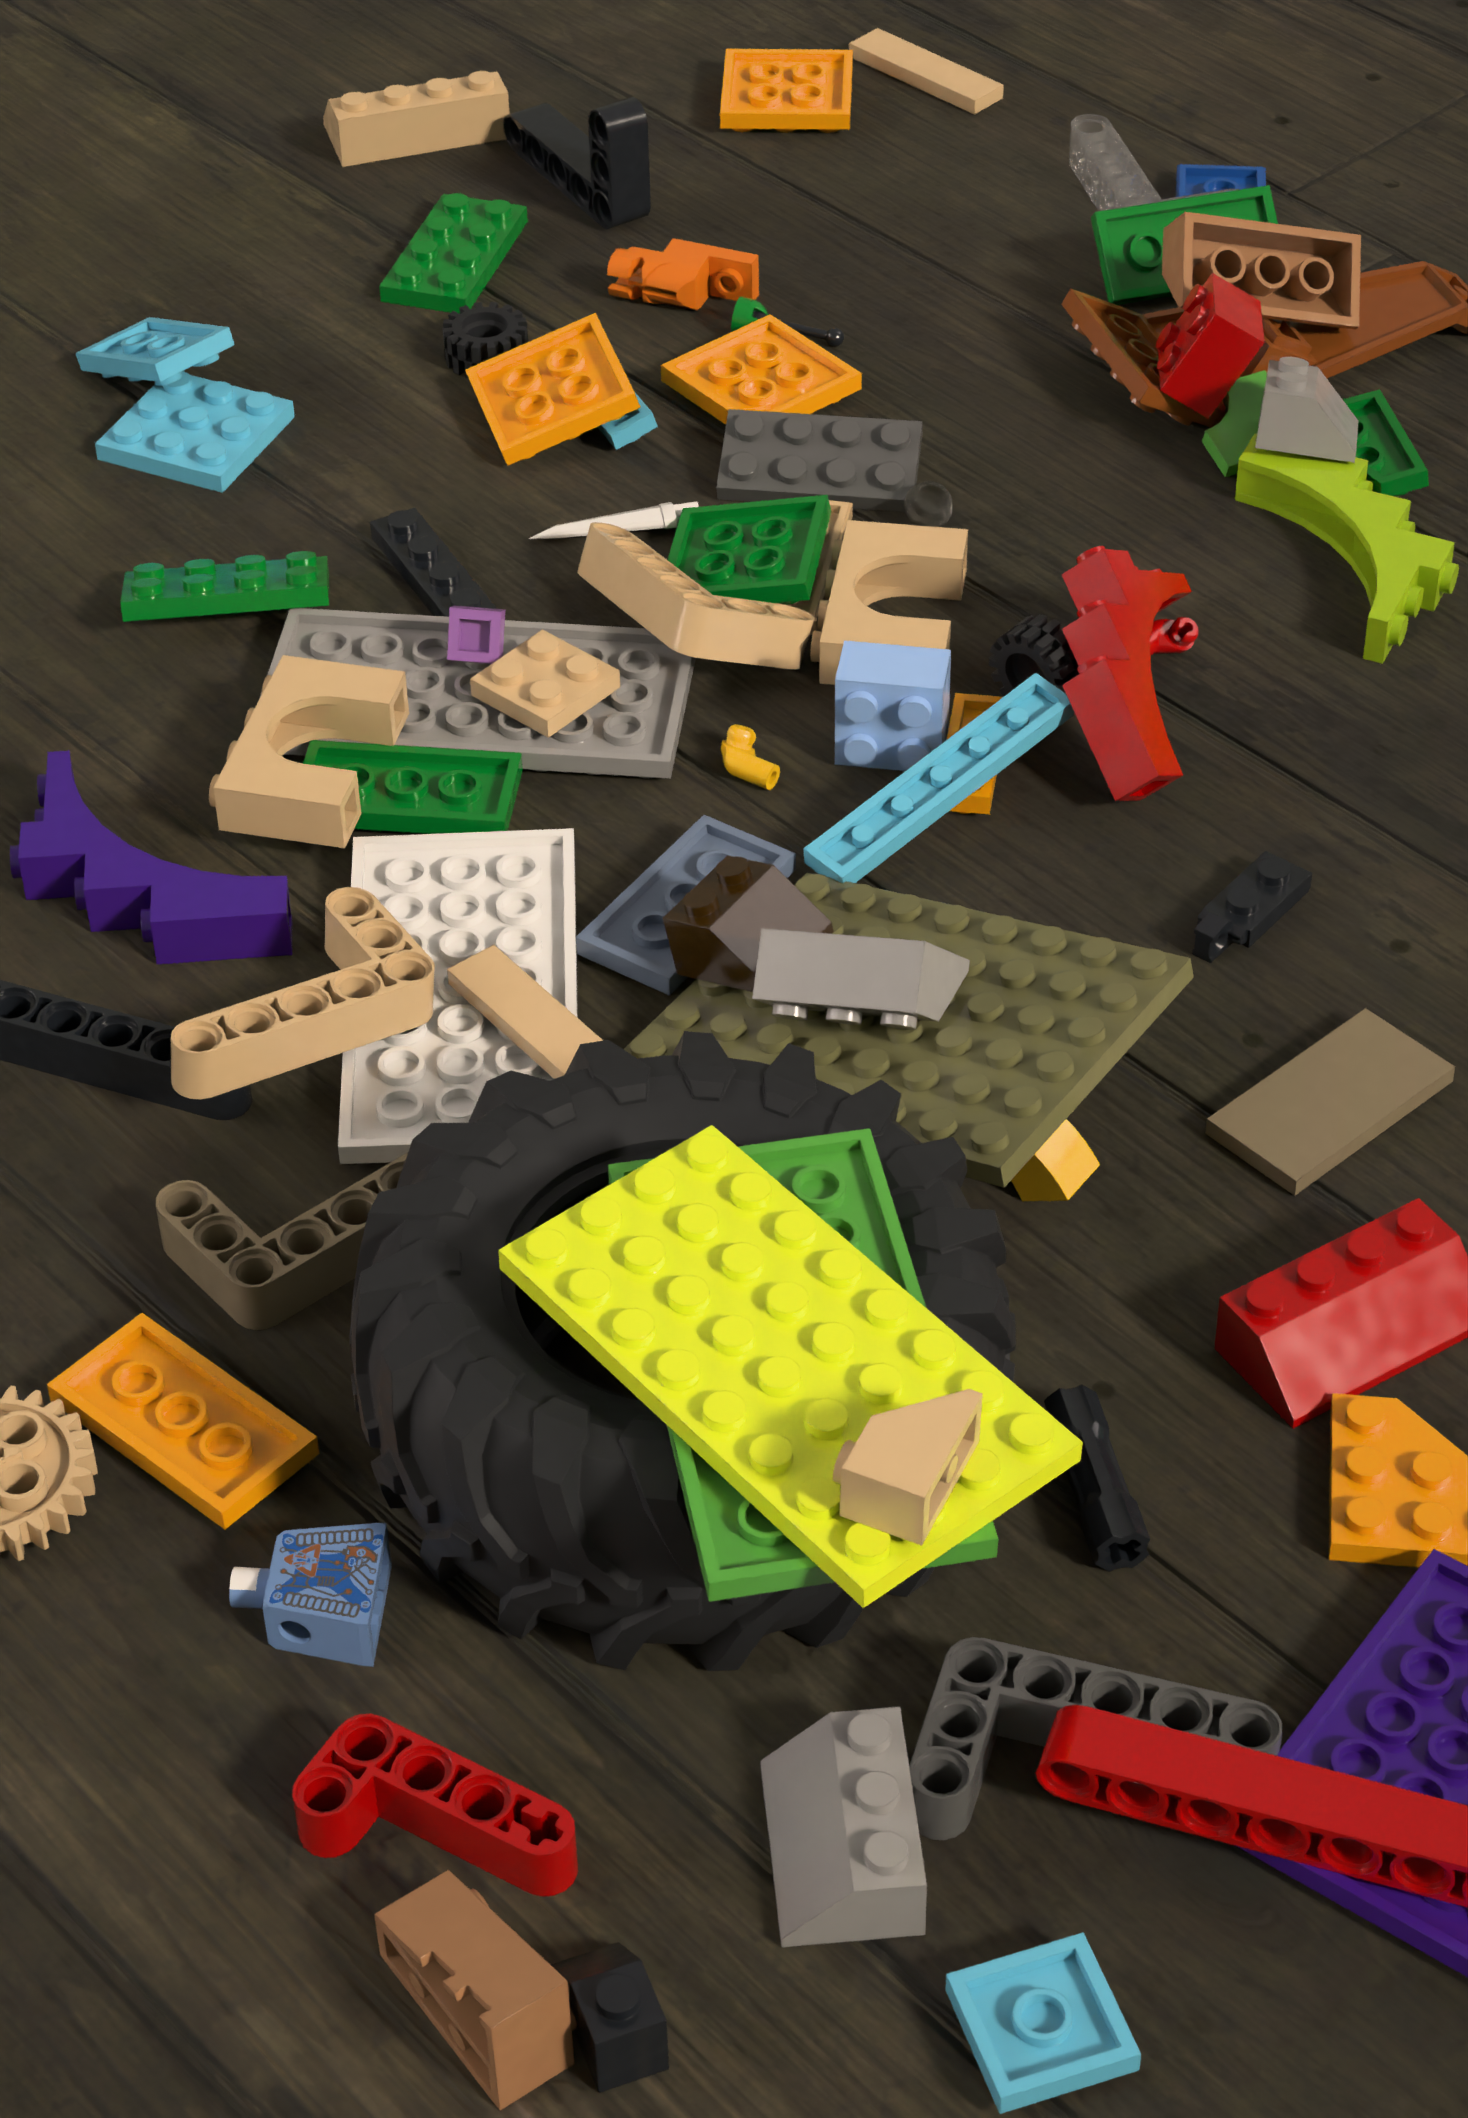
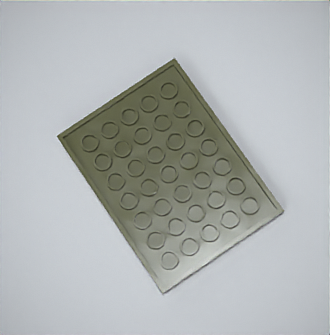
M806 873L794 886L832 922L834 931L832 934L926 941L970 960L969 971L939 1022L917 1020L916 1029L907 1030L880 1025L881 1017L862 1015L861 1025L827 1021V1012L808 1010L807 1020L780 1018L772 1015L773 1006L752 999L753 992L696 979L623 1050L637 1059L672 1055L684 1031L713 1033L728 1058L757 1061L769 1065L772 1064L788 1043L813 1051L816 1079L842 1089L851 1095L879 1080H883L901 1093L896 1122L922 1143L954 1137L966 1156L967 1173L965 1177L1005 1188L1194 978L1191 958L1166 953L1159 949H1148L1113 941L1109 938L1085 935L1063 930L1055 926H1045L1014 919L1010 916H1000L973 910L961 905H951L919 898L911 894H901L874 888L867 884H856L847 881L840 883L822 874Z

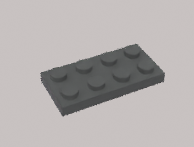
M728 409L716 486L717 500L754 502L828 495L829 500L853 503V509L913 512L923 435L922 421Z

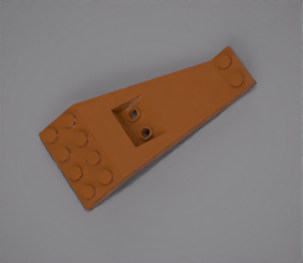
M1425 261L1360 273L1359 327L1357 329L1262 318L1265 343L1240 377L1263 370L1267 372L1269 360L1279 361L1282 357H1298L1308 361L1309 366L1318 367L1326 378H1330L1450 326L1462 333L1468 334V286L1456 273ZM1069 290L1061 305L1072 317V326L1090 340L1092 352L1109 364L1112 368L1110 371L1111 376L1127 387L1131 392L1129 398L1137 407L1149 413H1154L1156 409L1167 412L1173 419L1184 425H1191L1193 421L1211 428L1221 422L1225 416L1226 409L1223 400L1208 419L1160 391L1156 342L1168 323L1176 324L1185 311L1183 308L1177 307L1140 314L1080 291Z

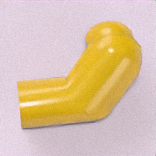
M738 724L730 726L727 731V739L722 740L720 748L726 770L732 776L767 790L773 789L780 775L779 765L756 757L755 749L752 748L756 740V734L753 729Z

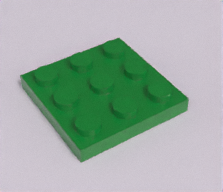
M828 495L683 508L667 560L712 595L784 605L809 600L832 512Z

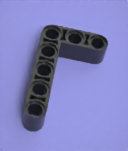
M630 97L591 110L588 115L589 136L546 102L504 117V133L512 150L603 228L610 229L649 215L651 198L648 123L645 110L637 98Z

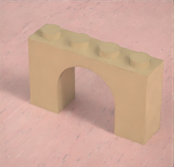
M847 520L843 540H834L832 551L833 570H827L825 600H820L818 631H813L811 662H819V684L835 685V677L844 640L950 650L951 620L892 616L877 612L867 606L878 600L900 596L961 601L967 572L968 529Z
M282 655L274 673L266 676L262 686V695L256 707L249 708L245 718L244 729L238 741L233 740L231 742L225 766L221 773L215 774L211 780L209 803L212 807H216L219 830L345 848L361 816L357 771L297 763L282 757V755L300 744L319 739H344L394 746L409 715L405 671Z

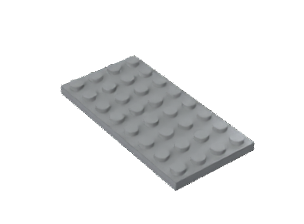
M292 608L288 612L267 675L274 673L282 655L405 671L409 715L395 745L522 753L523 769L538 772L559 771L586 773L589 775L606 774L671 779L696 658L672 650L645 628L505 620L503 656L543 629L620 670L621 687L548 738L471 696L470 678L491 664L447 660L449 617ZM319 739V741L366 743L344 739ZM310 741L290 749L283 755H306Z

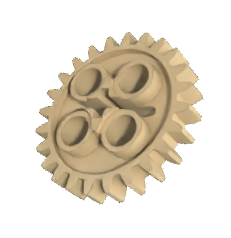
M10 1386L5 1391L3 1397L0 1398V1552L9 1550L18 1561L24 1560L25 1553L23 1545L33 1542L36 1546L46 1550L49 1548L46 1532L51 1529L59 1533L68 1534L71 1530L67 1514L75 1516L85 1515L84 1497L95 1495L93 1475L98 1474V1468L89 1430H82L79 1414L76 1412L65 1415L63 1401L60 1399L44 1407L42 1394L39 1390L32 1392L24 1401L19 1400L16 1386Z

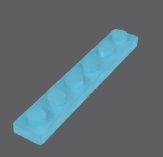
M1034 673L803 848L804 863L818 874L832 878L840 883L846 881L856 883L1074 716L1075 712L1066 693L1039 674Z

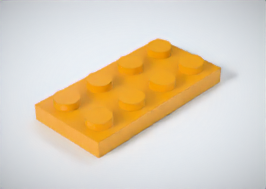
M140 1313L47 1384L51 1402L57 1399L62 1400L64 1411L67 1414L77 1412L83 1426L224 1530L320 1454L316 1435L144 1313Z

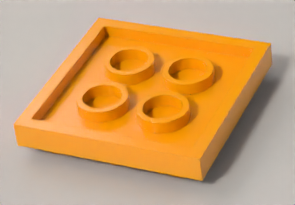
M726 49L720 107V129H732L737 132H748L753 129H775L779 132H792L797 129H818L825 133L850 130L853 50Z
M596 313L465 370L507 466L520 460L531 458L538 452L566 440L574 439L586 431L609 421L620 419L625 414L641 408Z
M771 314L661 365V381L725 425L728 409L811 414L862 389L861 372Z

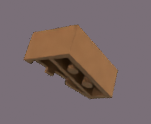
M447 1870L374 1914L380 1956L500 2111L574 2064L572 2031L577 2028V2023L569 2004L568 1981L495 1914L477 1890L473 1888L470 1890L452 1872Z

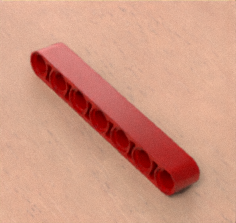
M1064 1706L1056 1713L1036 1771L1037 1780L1041 1786L1056 1797L1468 1908V1805L1088 1706Z

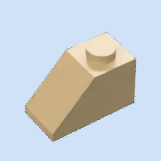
M966 1389L872 1415L857 1442L847 1440L844 1443L834 1466L833 1481L841 1484L840 1516L922 1546L979 1443L983 1393Z

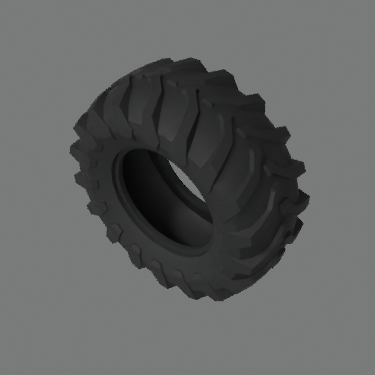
M684 1031L672 1055L637 1059L609 1040L580 1044L564 1076L550 1081L515 1071H508L486 1081L468 1123H431L412 1140L397 1188L379 1192L368 1212L359 1250L353 1289L349 1346L354 1368L351 1381L356 1412L360 1413L362 1430L369 1446L379 1448L381 1452L380 1456L371 1461L374 1476L390 1509L408 1507L414 1519L427 1533L422 1541L420 1554L425 1565L436 1580L440 1583L466 1573L500 1597L498 1626L521 1640L543 1619L590 1634L596 1663L626 1670L644 1643L686 1644L707 1671L739 1670L762 1637L773 1632L783 1630L815 1648L844 1639L864 1608L836 1582L708 1601L667 1425L640 1399L618 1394L591 1384L563 1368L544 1351L563 1328L499 1269L498 1250L609 1185L608 1164L656 1158L711 1125L737 1147L870 1128L926 1308L1014 1383L1015 1364L1010 1361V1353L1015 1351L1016 1348L1015 1314L1009 1311V1295L1003 1279L998 1278L996 1271L998 1266L1006 1263V1246L996 1211L971 1209L960 1189L967 1173L966 1156L954 1137L925 1143L920 1142L896 1122L901 1093L883 1080H879L851 1095L842 1089L816 1079L813 1051L788 1043L772 1064L769 1065L757 1061L728 1058L713 1033ZM935 1567L919 1570L885 1594L901 1597L909 1596L928 1581Z

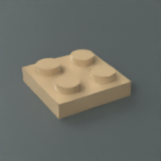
M543 629L470 678L471 696L548 738L621 687L620 670Z

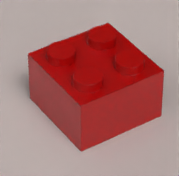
M1214 273L1209 276L1203 286L1197 284L1193 287L1184 302L1183 310L1185 311L1176 324L1168 323L1156 342L1160 391L1208 419L1265 343L1261 301Z

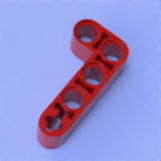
M359 1714L343 1722L300 1773L293 1785L292 1797L299 1839L308 1852L318 1857L333 1858L348 1853L359 1843L378 1817L533 1895L544 1897L562 1893L574 1883L578 1874L575 1821L567 1809L379 1715Z

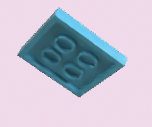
M182 371L181 379L167 385H154L95 443L97 460L223 493L295 417L293 401L272 396L266 392H256L232 386L227 382L193 376Z

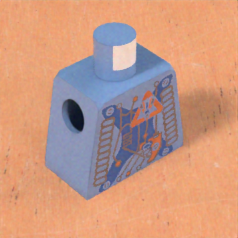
M387 1523L284 1530L276 1537L270 1568H233L229 1589L231 1607L263 1609L268 1644L275 1649L373 1667L392 1568Z

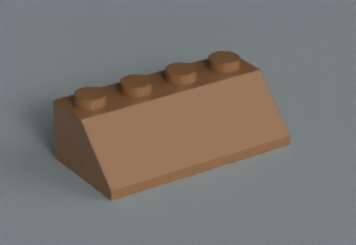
M1184 212L1163 229L1162 276L1179 308H1183L1184 302L1193 287L1197 284L1203 286L1209 276L1214 273L1261 301L1262 318L1354 330L1359 327L1361 235Z

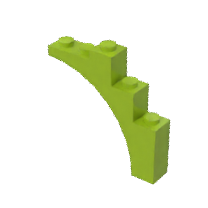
M1255 433L1238 461L1235 501L1271 511L1303 526L1330 544L1352 566L1366 589L1371 606L1367 621L1363 659L1383 664L1392 646H1401L1407 631L1408 617H1416L1420 608L1434 611L1443 594H1451L1453 592L1459 572V564L1452 563L1455 542L1415 533V522L1408 521L1411 500L1373 492V483L1366 480L1369 460L1355 457V462L1353 463L1255 448L1257 438Z

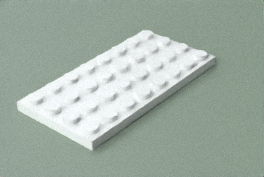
M574 828L353 837L351 887H358L373 894L431 957L435 964L433 1014L427 1023L343 1052L338 1137L340 1164L387 1163L408 1153L413 1138L431 1123H468L486 1081L508 1071H515L550 1081L554 1079L448 984L447 969L495 945L578 1018Z

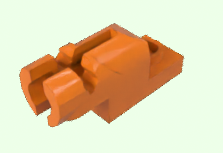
M673 238L663 252L639 247L618 248L611 255L608 263L607 275L619 277L615 284L611 283L608 287L609 295L629 300L643 297V302L667 304L698 310L709 296L737 301L740 296L756 300L759 295V256L757 254Z

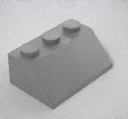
M761 929L752 999L773 1006L772 1015L780 1018L807 1020L808 1010L827 1012V1021L861 1025L862 1015L881 1017L880 1025L915 1030L917 1020L939 1022L969 971L970 960L926 941Z
M900 1707L830 1712L761 1760V1776L781 1947L925 1935L927 1882Z

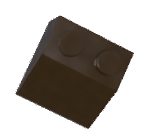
M728 855L662 918L677 975L753 992L761 929L828 934L834 932L832 922L774 865Z

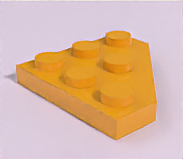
M1332 1393L1330 1408L1329 1560L1419 1568L1432 1550L1436 1549L1468 1566V1456L1398 1398Z

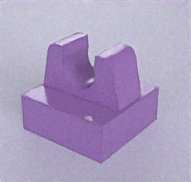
M455 605L450 607L447 660L492 664L503 656L505 610Z

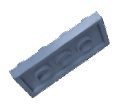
M703 815L576 936L577 954L670 996L688 977L677 975L662 918L727 855L744 857L747 860L774 865L788 878L796 870V853Z

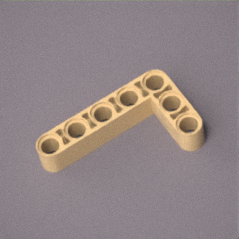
M601 522L590 524L577 573L666 646L678 653L701 659L796 670L800 668L814 621L813 615L799 608L784 604L712 595L628 530Z
M344 887L334 890L326 897L325 951L340 970L178 1024L171 1033V1084L174 1090L183 1097L200 1100L211 1098L419 1027L427 1023L433 1014L435 964L431 957L369 891L358 887Z

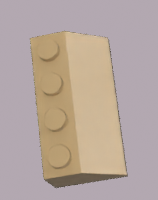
M476 71L467 77L455 79L434 78L424 84L412 86L391 85L382 91L370 93L349 92L342 97L328 99L323 122L342 167L506 140L503 120L509 114L508 91L498 72Z

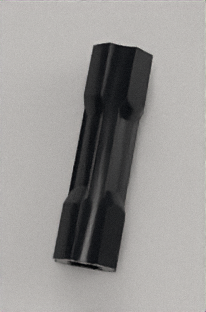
M1082 1384L1074 1388H1059L1044 1400V1404L1048 1413L1083 1442L1081 1461L1066 1470L1082 1515L1081 1527L1095 1565L1109 1572L1119 1568H1133L1149 1556L1147 1545L1151 1539L1138 1504L1129 1494L1109 1439V1425L1097 1393Z

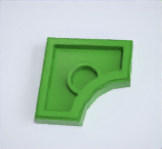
M1265 370L1238 378L1223 398L1226 408L1224 418L1219 424L1209 428L1204 433L1202 443L1224 477L1237 474L1239 458L1254 434H1257L1267 375Z

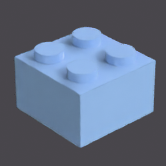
M844 640L835 677V765L906 771L945 742L949 728L951 650Z

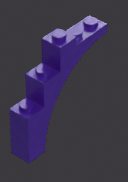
M70 750L48 752L46 774H38L37 776L40 807L44 808L35 809V822H21L19 845L10 846L13 879L22 878L26 900L75 897L77 910H87L91 932L141 929L143 942H153L157 964L292 955V913L287 876H239L200 871L161 860L129 845L103 826L82 801L75 784Z

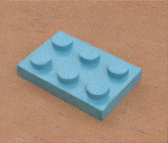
M148 317L77 352L76 356L81 371L101 373L104 378L122 376L127 377L131 382L149 380L154 381L155 385H167L181 379V372L192 366L200 367L217 361L219 359L218 353L235 344L229 327Z

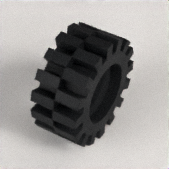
M482 302L474 303V309H469L465 305L459 307L460 314L452 311L448 315L449 319H445L443 322L446 365L448 368H453V372L457 375L465 372L466 378H468L466 369L528 342L526 317L523 318V314L519 310L513 312L512 306L507 304L501 309L498 307V302H490L489 307H483Z
M1039 614L1034 618L1031 615L996 639L997 642L990 649L993 655L989 657V666L997 668L991 676L994 682L1001 681L1004 685L999 689L1003 697L1034 673L1039 674L1064 693L1065 690L1062 685L1079 675L1077 661L1064 633L1059 631L1061 622L1053 619L1047 623V616Z

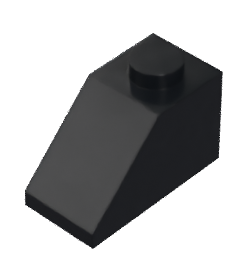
M617 1942L551 1964L568 1981L569 2004L577 2023L574 2033L599 2093L669 2069L667 2020L639 1957Z

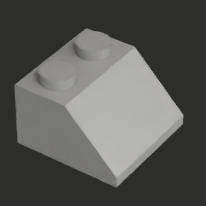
M1282 357L1279 361L1269 360L1255 448L1354 463L1357 449L1358 419L1318 367L1309 366L1308 361L1298 357Z

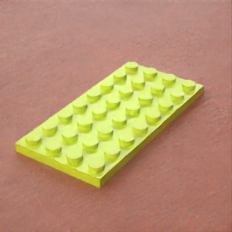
M713 1125L498 1250L499 1269L862 1608L871 1604L1081 1461L1083 1442ZM966 1389L983 1393L979 1443L922 1546L840 1516L841 1484L833 1481L834 1466L844 1443L847 1440L857 1442L872 1415Z

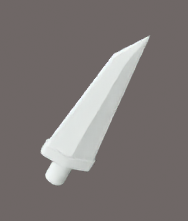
M697 501L674 505L672 502L662 503L658 506L555 525L528 539H559L587 536L590 524L593 522L612 524L628 531L677 528L682 509L699 507Z

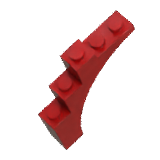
M1097 546L1080 554L1076 558L1077 565L1062 574L1078 610L1076 613L1078 619L1062 628V631L1079 666L1077 668L1079 675L1062 686L1114 800L1140 801L1184 776L1168 739L1156 699L1151 672L1150 638L1156 614L1185 597L1192 590L1184 574L1162 572L1161 569L1151 571L1139 570L1138 567L1134 566L1128 551L1106 549L1105 546Z

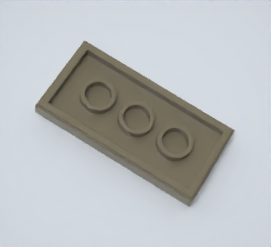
M1365 1008L1208 1117L1205 1134L1295 1196L1453 1082L1455 1066Z

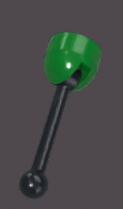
M740 296L733 311L731 332L767 316L766 308L754 299ZM780 320L802 335L826 340L832 347L841 345L844 340V334L838 328H831L826 331Z

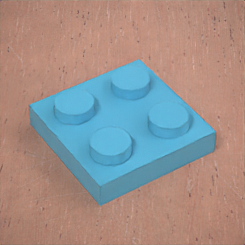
M1084 1932L946 1974V1993L999 2114L1140 2070V2050Z

